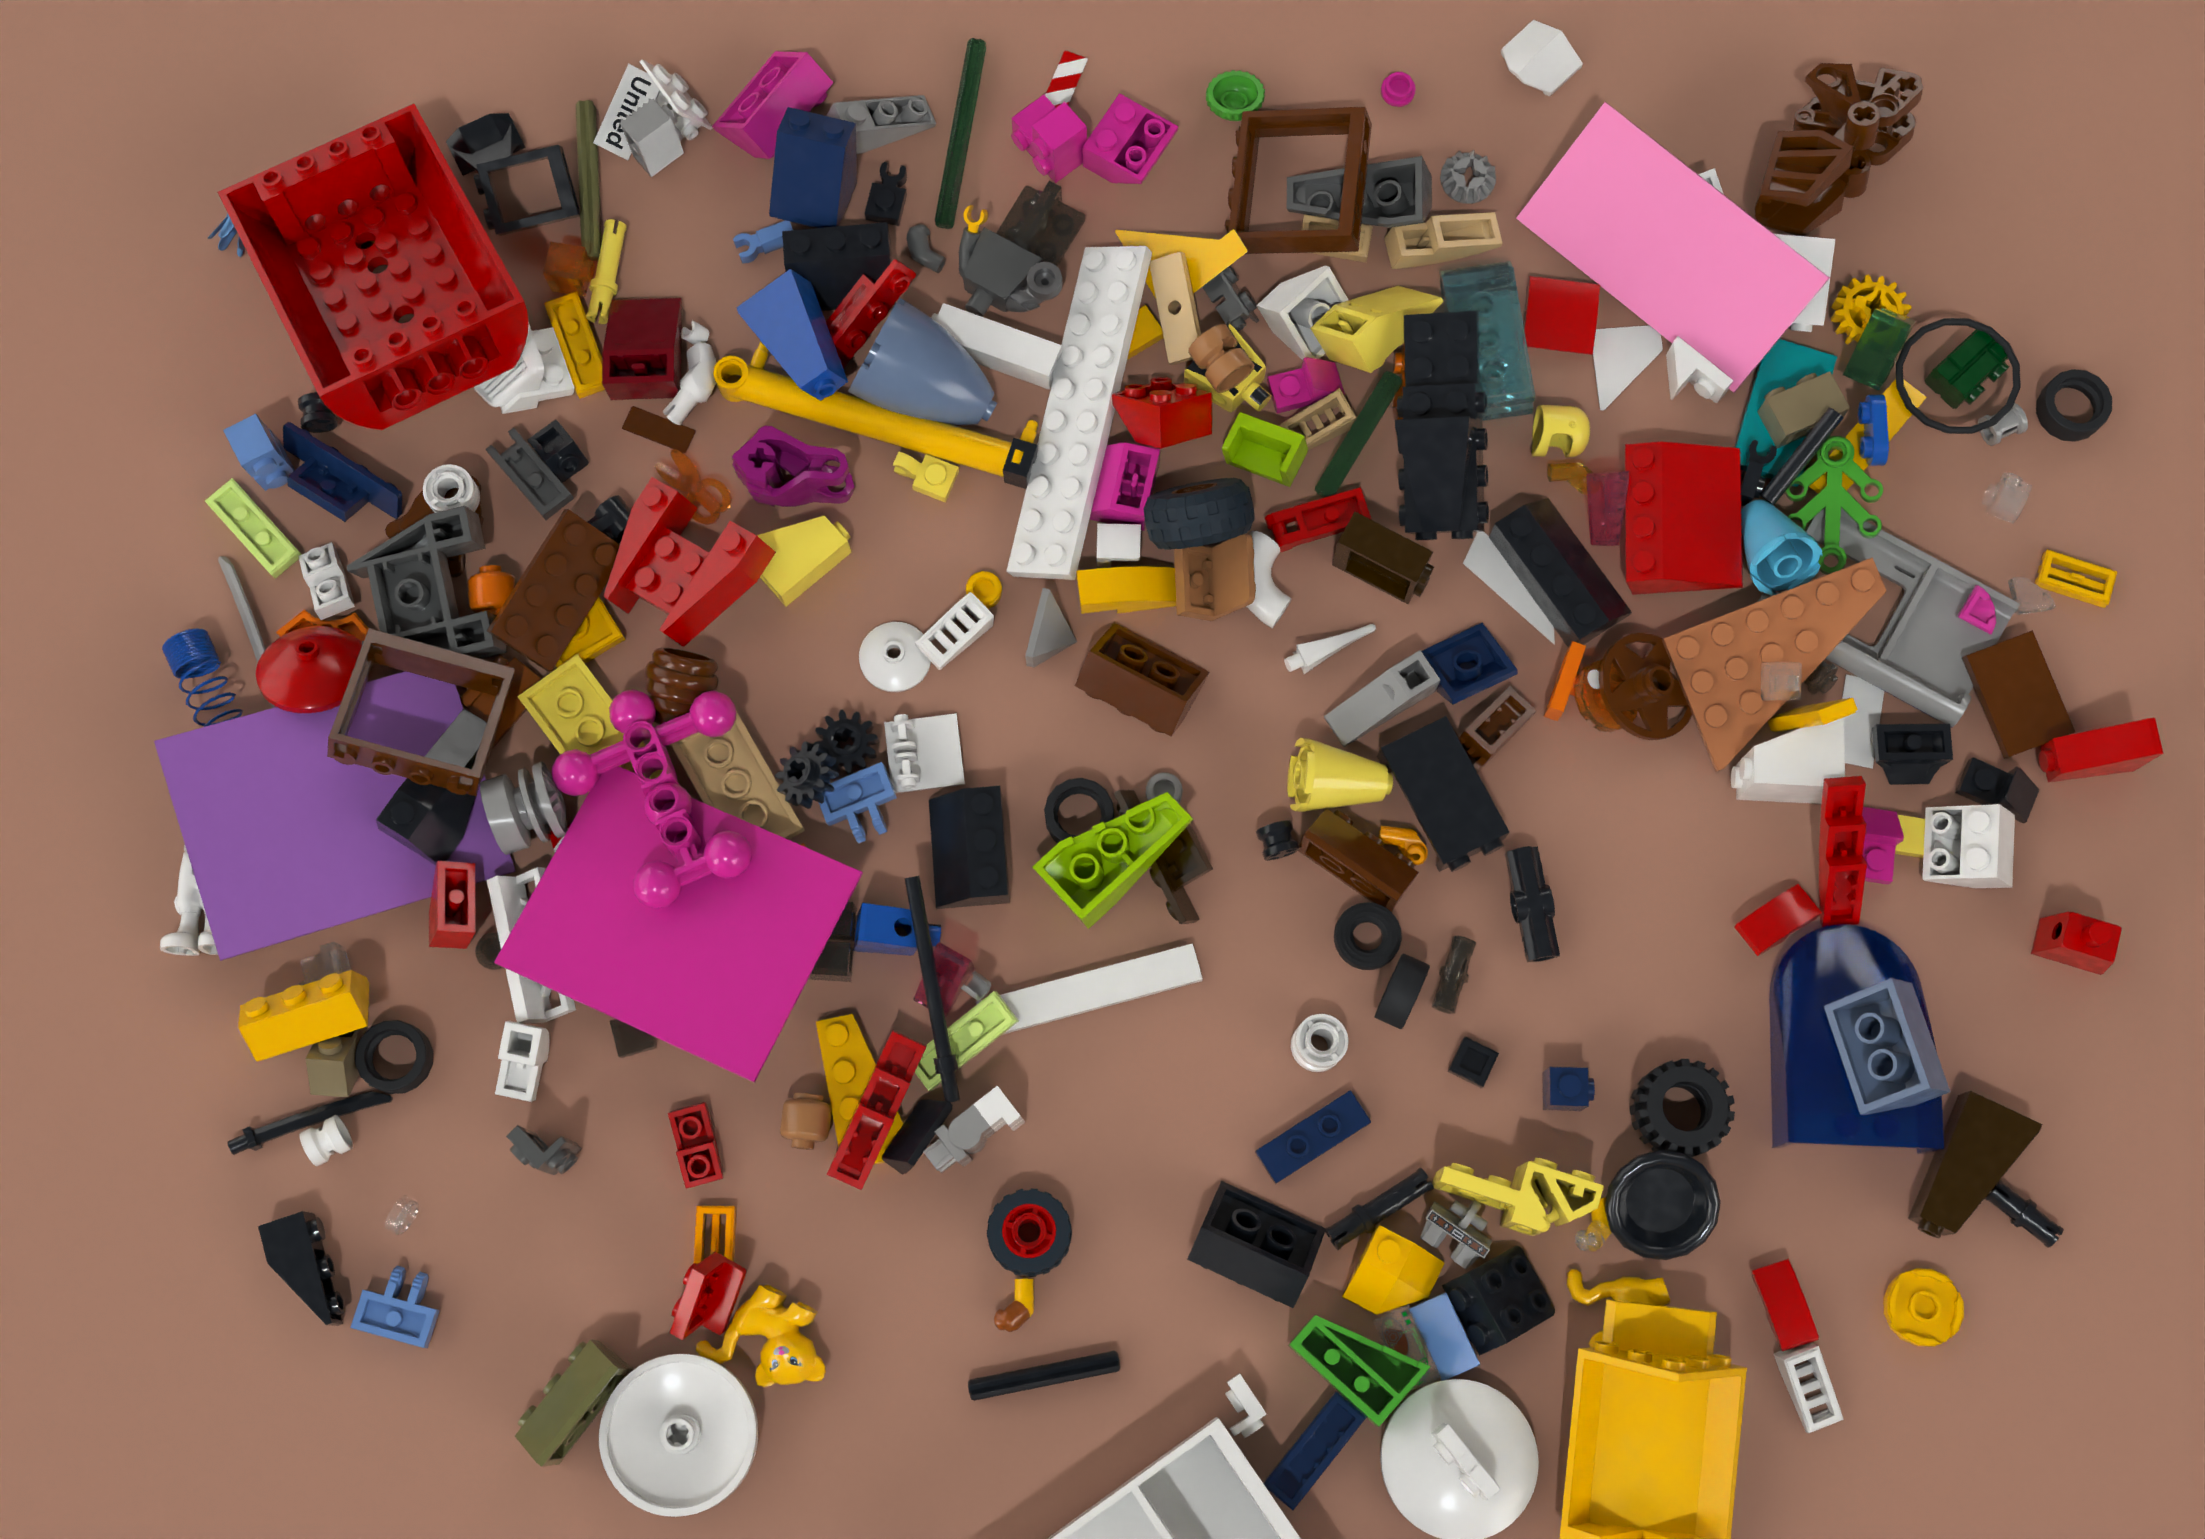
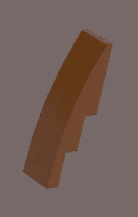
M1510 686L1458 738L1477 773L1537 711Z

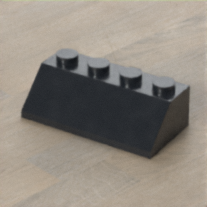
M1549 498L1525 504L1494 524L1489 536L1490 540L1568 647L1572 641L1583 645L1631 615V610Z

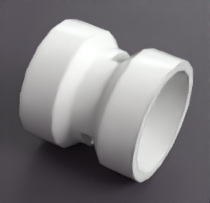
M337 1115L326 1119L322 1128L315 1129L310 1127L299 1134L303 1149L315 1166L327 1162L330 1156L334 1154V1151L343 1154L353 1149V1142L349 1131Z

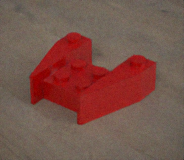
M651 477L632 506L603 597L627 614L630 613L639 598L666 613L668 616L659 630L682 647H685L758 581L776 552L757 535L732 521H729L710 552L683 538L680 535L698 508L677 490Z

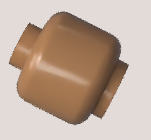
M794 1093L793 1099H788L784 1102L780 1134L783 1138L792 1140V1148L814 1150L815 1143L824 1142L828 1138L832 1110L828 1103L823 1102L824 1096Z

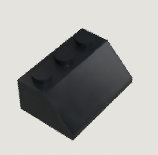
M887 222L782 231L785 272L791 269L811 282L822 311L836 310L863 274L876 283L893 261L891 238Z
M1000 786L963 788L930 799L929 813L936 909L1010 903L1003 801Z
M1221 1181L1187 1260L1294 1308L1310 1275L1325 1234L1324 1229L1326 1228Z

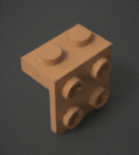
M1245 533L1212 548L1198 546L1174 549L1176 609L1178 616L1214 621L1254 602L1256 593L1253 539L1250 534Z

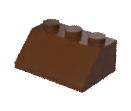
M1114 622L1089 651L1075 686L1085 691L1088 696L1100 699L1116 707L1120 713L1133 716L1148 724L1154 731L1165 733L1172 737L1185 719L1210 672Z
M1326 808L1304 834L1299 852L1370 902L1382 905L1392 912L1419 873L1413 869L1415 864L1403 854L1396 853L1393 855L1383 848V841L1371 832L1366 831L1363 834L1352 826L1354 822L1344 813L1335 810L1333 813Z

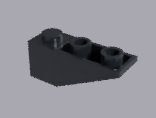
M301 1211L258 1226L267 1264L325 1325H342L341 1314L345 1312L344 1302L340 1293L334 1290L331 1277L335 1276V1268L331 1257L328 1254L325 1255L322 1240L325 1239V1229L320 1218H316L314 1213Z

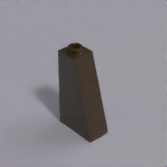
M1972 1091L1958 1095L1908 1219L1919 1224V1231L1935 1238H1940L1941 1235L1956 1234L2040 1132L2043 1124Z

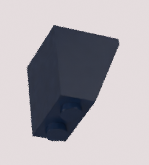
M788 107L777 130L769 216L815 228L837 227L841 223L857 184L856 123Z

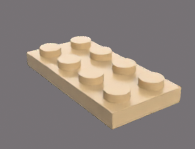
M737 711L736 721L732 729L723 736L711 738L698 732L671 744L703 803L788 840L805 831L791 805L785 801V795L777 792L779 784Z

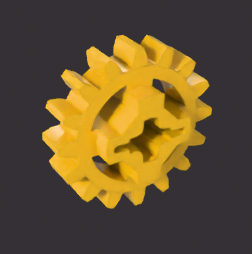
M1869 274L1865 275L1861 283L1856 278H1853L1847 287L1843 286L1837 294L1838 297L1831 306V308L1836 310L1831 317V321L1840 322L1835 331L1836 334L1845 332L1848 335L1845 343L1848 345L1853 340L1857 341V347L1860 351H1862L1866 344L1870 345L1872 352H1876L1881 343L1885 348H1890L1895 340L1899 341L1906 332L1904 329L1911 322V318L1906 315L1912 307L1909 304H1902V301L1907 296L1906 292L1897 294L1894 291L1897 286L1896 282L1891 283L1889 286L1884 285V276H1880L1877 282H1872Z

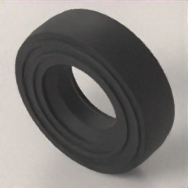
M1367 902L1351 906L1340 916L1334 930V943L1341 958L1349 965L1361 970H1375L1387 965L1396 956L1402 940L1401 927L1396 917L1387 908L1376 903ZM1365 922L1373 923L1381 930L1382 942L1376 949L1363 950L1356 945L1353 939V932L1359 924Z

